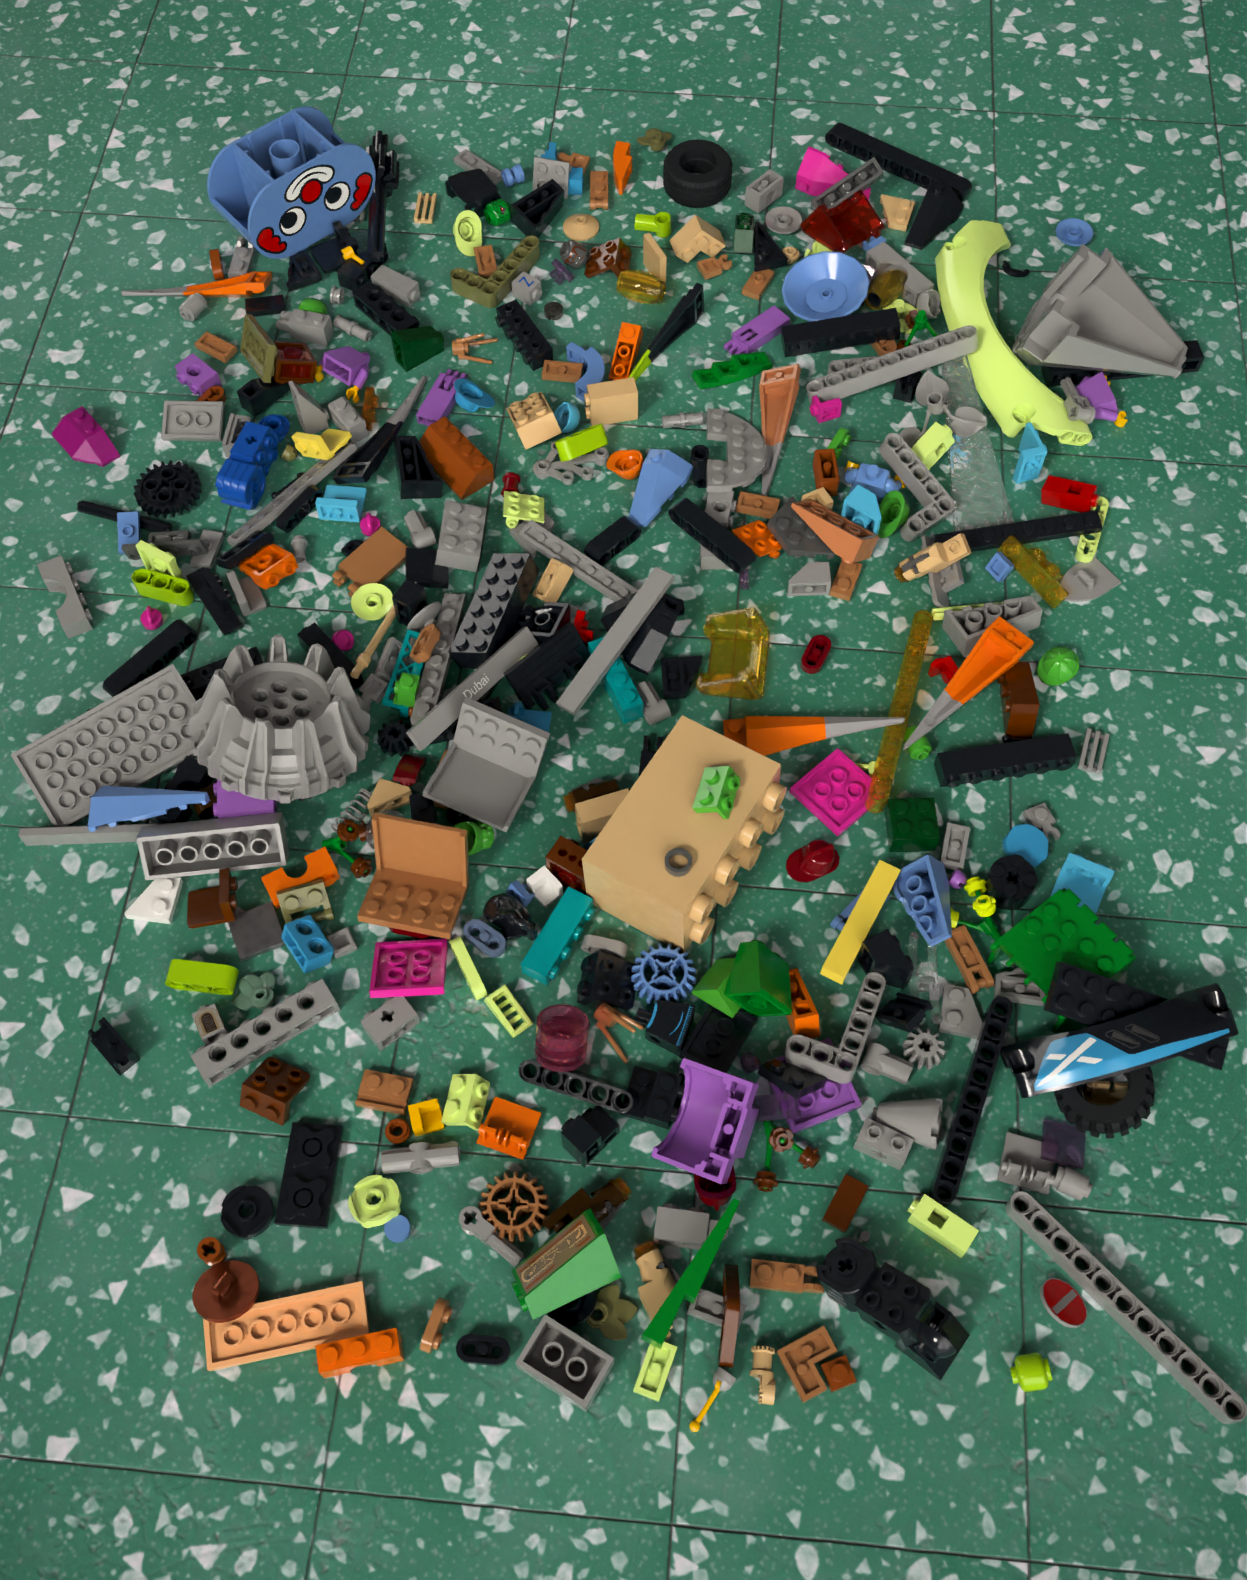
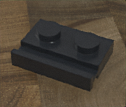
M898 992L896 994L897 998L890 1000L875 1017L881 1024L911 1033L926 1017L925 1012L932 1010L933 1007L927 1000Z

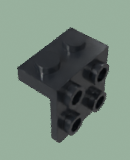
M340 221L332 223L335 233L334 239L310 249L312 256L324 273L335 271L345 263L341 249L351 246L354 253L358 255L357 249H359L356 239L351 238L348 228L343 227Z
M601 951L585 957L581 964V981L577 986V1003L587 1005L599 1000L624 1010L632 1009L636 991L634 990L635 983L631 981V976L636 974V972H632V966L636 964Z

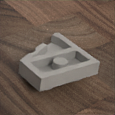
M1016 968L1011 972L998 973L994 978V999L1002 996L1008 998L1013 1003L1043 1006L1044 1003L1041 999L1045 996V993L1033 981L1026 985L1023 981L1028 976L1020 968Z

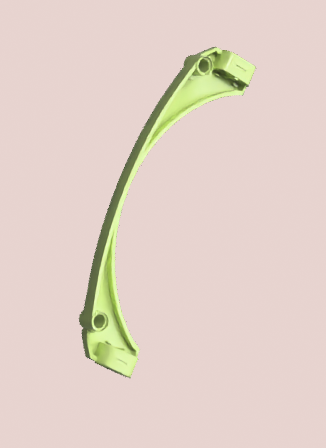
M984 220L969 221L954 236L952 242L944 244L935 261L938 292L949 332L968 325L974 326L977 330V350L960 356L972 383L1003 433L1008 437H1016L1022 428L1026 426V423L1031 422L1034 429L1057 436L1058 441L1062 444L1082 446L1089 443L1093 436L1088 424L1081 420L1070 421L1068 419V412L1063 404L1065 401L1042 384L1020 362L1002 338L990 315L984 293V274L990 258L1002 250L1009 249L1011 246L1004 227L1000 223Z

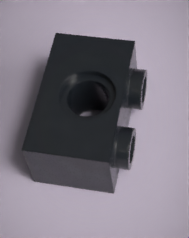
M408 579L403 582L392 596L397 621L405 626H408L409 622L418 612L428 606L425 588L420 583L412 582Z

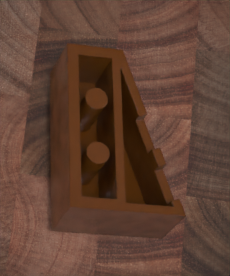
M1018 662L997 678V684H1000L1005 735L1007 734L1010 737L1032 738L1040 704L1029 662Z

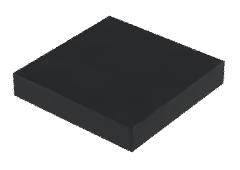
M406 548L405 580L418 582L427 588L448 589V567L435 565L437 550Z

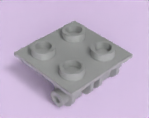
M534 156L533 191L553 179L565 190L564 198L568 199L569 173L572 171V165H569V162Z
M1006 1132L997 1181L1049 1195L1050 1185L1053 1184L1055 1177L1052 1173L1057 1146Z

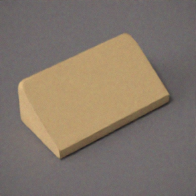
M552 558L532 595L546 603L557 602L573 573V569L565 563Z

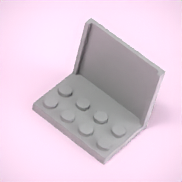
M466 697L462 703L453 743L424 788L422 796L507 833L537 778L550 733Z

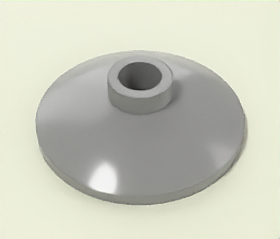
M780 206L771 209L766 214L765 223L773 232L789 234L800 228L802 217L797 210L791 207Z
M436 601L423 608L409 622L407 630L418 631L429 624L435 625L437 623L435 618L439 614L442 604Z

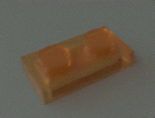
M366 387L361 415L366 422L367 431H372L373 423L377 421L375 409L379 407V396L375 395L374 387Z

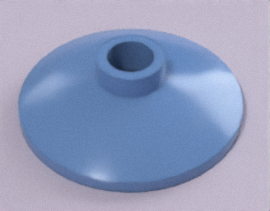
M1069 218L1062 220L1057 225L1056 236L1067 245L1081 246L1091 241L1093 229L1083 220Z

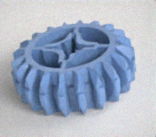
M659 943L656 950L650 945L649 953L642 950L641 958L636 957V965L632 966V972H636V974L631 976V981L635 983L634 990L640 991L639 997L642 999L647 996L648 1004L652 1003L653 1000L673 1001L679 1003V998L686 1000L687 993H692V985L696 983V978L694 977L696 969L692 968L694 965L693 960H687L688 953L680 954L681 948L679 946L672 950L670 943L667 945V948H662V944ZM648 967L652 969L651 972L653 973L649 983L644 977ZM678 968L681 969L684 976L680 984L676 982V977L674 976ZM659 988H667L668 990H659Z

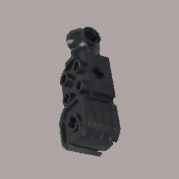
M844 1237L835 1240L837 1247L827 1254L823 1265H816L818 1279L831 1300L850 1312H858L863 1321L905 1348L916 1343L914 1346L916 1351L930 1362L936 1363L938 1358H947L956 1353V1349L951 1343V1337L943 1329L930 1323L936 1314V1302L928 1287L887 1262H884L880 1267L873 1251L854 1239Z

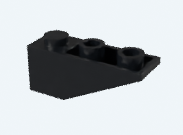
M386 243L384 244V257H381L380 262L368 259L367 251L357 255L364 260L363 265L352 258L347 259L337 271L340 286L354 291L370 281L371 275L381 265L386 263L389 258Z
M271 376V383H264L261 378L250 380L237 390L241 407L256 417L287 393L290 387L288 382L285 384L275 382L273 376Z

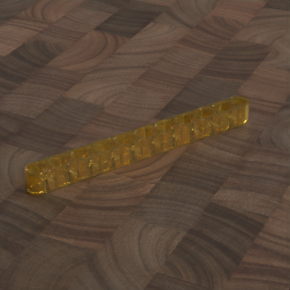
M919 610L915 613L909 629L887 717H903L905 721L901 724L884 727L865 799V807L871 813H881L890 795L933 623L932 614L926 610Z

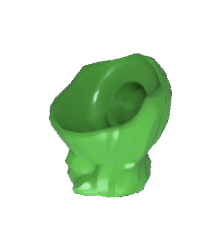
M465 821L453 826L467 830L468 856L482 849H488L493 845L494 830L488 824L481 821L476 823Z

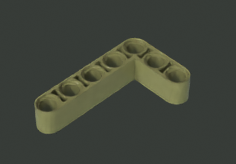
M533 235L526 236L488 279L463 268L453 269L450 272L452 291L487 308L497 307L512 290V281L523 271L527 273L540 258L539 239Z

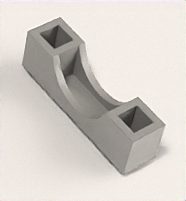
M885 242L867 251L865 266L876 276L889 275L892 272L898 273L904 284L902 298L913 307H917L916 301L922 291L934 288L931 280L927 279L918 269L913 267Z
M58 556L37 564L49 592L66 594V599L63 605L56 610V614L68 639L93 630L90 623L93 617L89 609L84 608V605L87 603L82 592L78 594L77 590L81 588L76 577H71L74 571L70 562L65 563L62 556Z

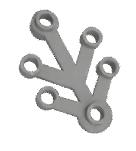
M554 441L551 444V451L547 457L533 465V472L539 479L553 477L562 481L565 485H571L574 482L573 473L581 476L583 480H591L593 478V469L588 466L581 468L576 465L592 461L599 466L606 465L609 452L606 448L600 447L594 453L582 455L564 462H553L557 455H559L557 449H555ZM558 469H564V470H566V471L563 472V473H561V472H559V471H557V470H558Z

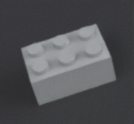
M445 500L435 565L472 572L477 571L487 508Z
M544 1314L515 1364L519 1370L584 1412H587L614 1366L615 1361L609 1354Z

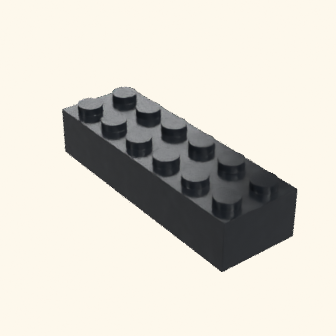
M493 553L449 650V654L459 668L477 669L510 639L540 571L530 553Z

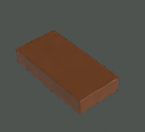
M845 1174L822 1221L846 1233L869 1186Z

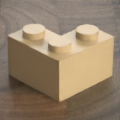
M694 215L670 239L675 256L687 263L700 251L710 257H715L726 246L720 230L697 215Z

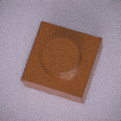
M846 1355L820 1365L831 1393L857 1382Z

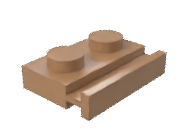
M365 1069L355 1104L358 1107L405 1116L414 1080L413 1078Z

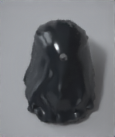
M501 893L488 900L484 906L483 914L488 922L495 924L503 930L502 935L505 941L514 938L518 939L521 936L528 937L532 941L537 938L536 924L532 921L528 909L519 899L510 894Z

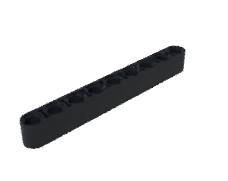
M836 123L825 135V140L831 147L865 162L875 157L882 170L928 190L932 180L950 185L961 202L972 190V184L968 179L843 123Z
M999 996L993 999L985 1012L929 1191V1197L945 1208L957 1196L1013 1012L1012 1002L1006 997ZM994 1007L1001 1008L1004 1014H998ZM987 1029L995 1030L998 1036H991ZM980 1051L988 1052L991 1059H985ZM973 1073L982 1075L984 1082L977 1081ZM966 1096L974 1097L977 1104H970ZM959 1119H966L970 1124V1128L961 1126ZM952 1142L960 1143L963 1151L954 1150ZM944 1166H952L956 1174L954 1176L947 1174ZM937 1189L945 1190L948 1194V1200L941 1199L937 1194Z

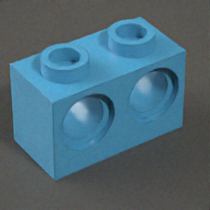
M311 915L284 925L281 939L304 974L330 964L334 952L333 945L325 938L320 925L313 920Z

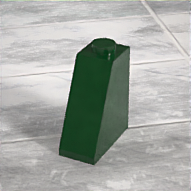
M432 326L398 330L390 333L395 361L406 372L444 351V337L441 332L436 331Z

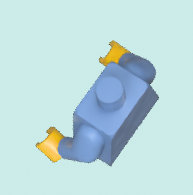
M848 460L844 470L846 472L845 481L852 484L849 494L857 485H860L876 494L877 502L880 503L890 491H899L906 486L898 475H895L893 480L890 476V471L879 468L877 465L861 463L859 466V464Z

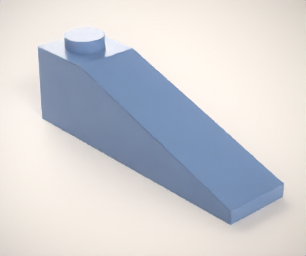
M650 449L642 465L628 518L639 527H647L659 514L661 506L666 500H671L676 489L683 487L687 483L693 470V465L670 450Z
M927 854L900 869L901 871L893 885V890L897 899L904 905L907 914L915 921L916 927L924 939L932 947L952 937L949 882L946 870L942 862Z

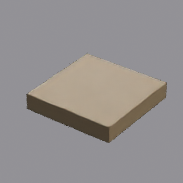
M650 233L644 234L643 264L659 287L661 284L666 286L667 256Z

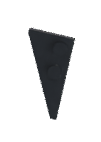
M756 222L754 226V271L786 266L788 263L786 255L760 222Z

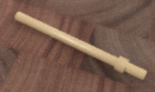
M394 604L365 651L360 653L356 659V665L350 673L352 678L358 679L363 669L367 668L370 664L371 656L396 617Z

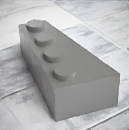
M1032 596L1004 600L1001 604L984 603L983 607L972 608L971 606L962 607V610L954 612L952 609L944 610L942 628L961 654L967 656L985 630L999 616L1020 632L1025 633L1040 626L1043 609Z

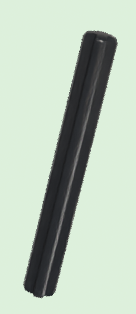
M83 500L77 503V510L79 512L117 522V513L125 512ZM140 516L141 529L152 532L172 531L173 526L170 523Z

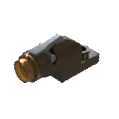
M596 778L569 791L567 795H563V800L567 812L575 814L576 803L620 791L616 779L602 781L600 778Z
M617 1177L615 1180L611 1179L604 1186L593 1191L591 1197L581 1188L542 1221L543 1229L549 1236L554 1232L557 1234L568 1225L567 1221L569 1219L573 1221L585 1210L591 1209L604 1230L624 1206V1202L628 1200L631 1190L620 1177Z

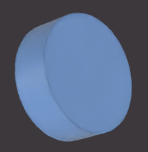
M398 1215L385 1223L384 1233L391 1242L401 1243L409 1237L411 1225L406 1217Z

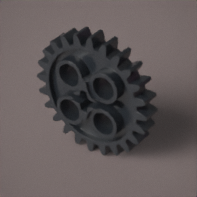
M170 460L168 465H165L162 461L159 467L153 464L154 469L146 468L147 474L140 473L142 479H136L137 485L134 486V496L138 506H141L142 511H147L148 515L154 513L155 517L158 518L162 514L164 519H166L167 515L171 514L174 518L176 512L183 515V509L190 511L189 505L195 506L194 499H200L198 493H202L201 481L198 473H195L193 467L189 468L187 464L181 466L180 461L173 465L172 460Z

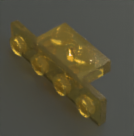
M1013 535L1009 536L998 548V552H1002L1014 564L1016 571L1053 609L1057 608L1069 595L1059 583L1064 577L1060 573V569L1045 558L1046 555L1042 550L1036 547L1026 549Z

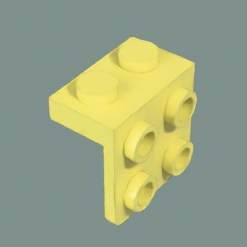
M327 429L321 435L296 432L291 437L295 442L296 449L303 456L329 460L334 457L335 452L348 443L352 434L348 431Z

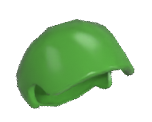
M307 298L299 304V310L327 315L326 305L319 299Z

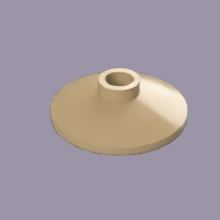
M574 214L564 221L563 232L572 240L586 241L597 235L599 232V222L589 214Z

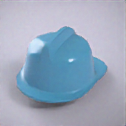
M467 379L455 380V401L461 408L468 412H475L480 407L491 408L495 405L494 399L481 390L474 382Z

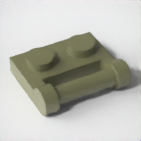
M323 879L276 891L285 924L305 917L301 916L292 919V913L323 905L324 910L308 915H311L315 922L335 919Z

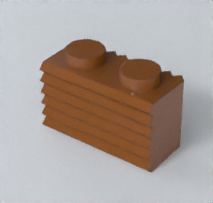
M815 450L812 465L816 489L824 487L830 497L837 496L840 478L835 450Z

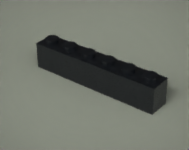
M896 308L781 326V342L784 356L790 357L872 344L881 340L900 339L901 325Z
M1069 733L937 753L934 767L940 787L948 786L954 788L966 783L978 784L986 780L999 781L1012 776L1019 778L1026 774H1044L1052 770L1065 771L1072 767L1077 756Z

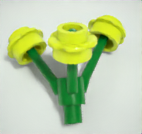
M980 877L970 878L967 880L964 890L968 892L970 897L977 896L972 907L979 916L984 918L978 924L959 919V912L950 908L951 930L956 928L957 924L965 925L980 932L984 931L987 936L990 935L994 941H997L1002 937V934L998 931L997 924L991 918V915L996 911V900L992 896L982 895L987 891L985 879H980Z

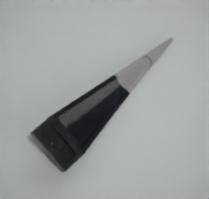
M425 375L422 376L414 389L387 422L364 445L340 464L332 478L336 484L365 483L378 470L395 436H397L427 381Z

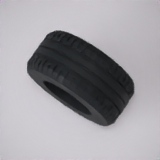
M688 140L674 146L666 155L663 166V185L668 196L676 203L689 208H706L720 202L730 191L732 161L728 153L720 145L707 140Z

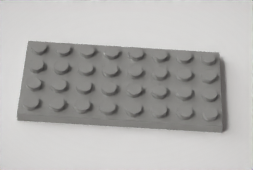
M171 664L10 755L53 826H72L89 816L91 797L102 786L138 788L184 761L186 756H194L192 741L196 739L190 735L189 717L193 715L192 705L196 700L174 664Z

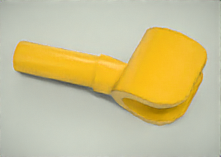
M351 246L341 249L345 261L352 258L361 265L364 264V260L354 253Z

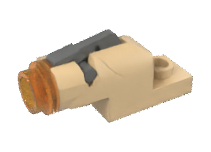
M960 533L944 543L936 542L901 561L894 569V573L901 583L910 582L929 572L937 573L972 552L965 535Z
M648 1241L639 1245L633 1251L636 1255L634 1259L639 1267L642 1282H646V1284L638 1287V1295L650 1321H652L679 1281L680 1276L664 1253L659 1251L658 1246H654L652 1241ZM670 1330L667 1334L665 1341L671 1338Z

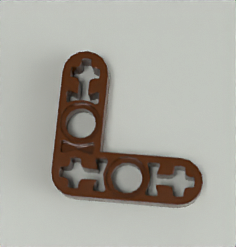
M724 1264L722 1283L724 1311L718 1366L732 1368L740 1313L738 1265Z

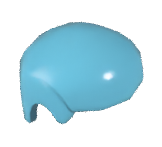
M563 402L554 412L562 433L574 431L579 425L581 417L575 405Z

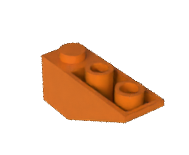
M622 322L608 377L609 380L625 379L631 374L642 342L643 330L641 326Z

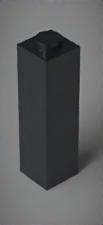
M315 622L303 628L297 634L301 647L307 653L312 645L317 643L322 645L327 650L334 668L344 667L354 690L364 684L361 674L358 679L350 676L355 665Z

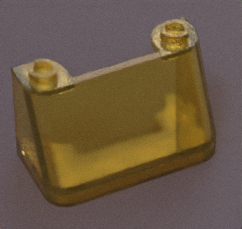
M755 607L707 615L703 630L705 636L711 641L708 672L700 673L696 679L698 691L703 695L745 700L762 699L770 644L768 626Z

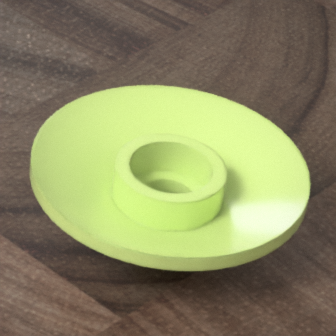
M365 584L353 594L351 607L353 612L361 619L378 620L386 616L393 606V595L382 584Z

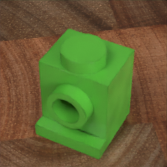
M402 672L400 680L395 682L393 704L414 708L420 686L419 675Z

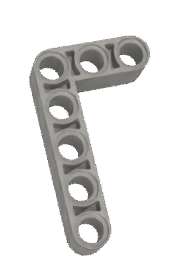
M889 433L880 445L879 453L924 507L911 516L900 531L901 537L905 541L913 542L943 522L954 509L955 502L903 438L897 433Z
M871 972L865 976L839 1048L795 1034L787 1040L784 1053L785 1061L788 1064L822 1075L829 1080L841 1084L851 1082L886 985L885 978L877 972ZM792 1049H798L801 1052H795ZM817 1057L823 1058L824 1061H820V1060H818V1059H816V1058H817ZM840 1066H845L848 1070L842 1069Z

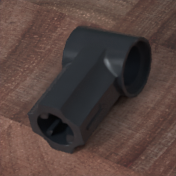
M696 445L691 450L690 464L693 465V484L698 488H706L707 459H709V449L704 445Z

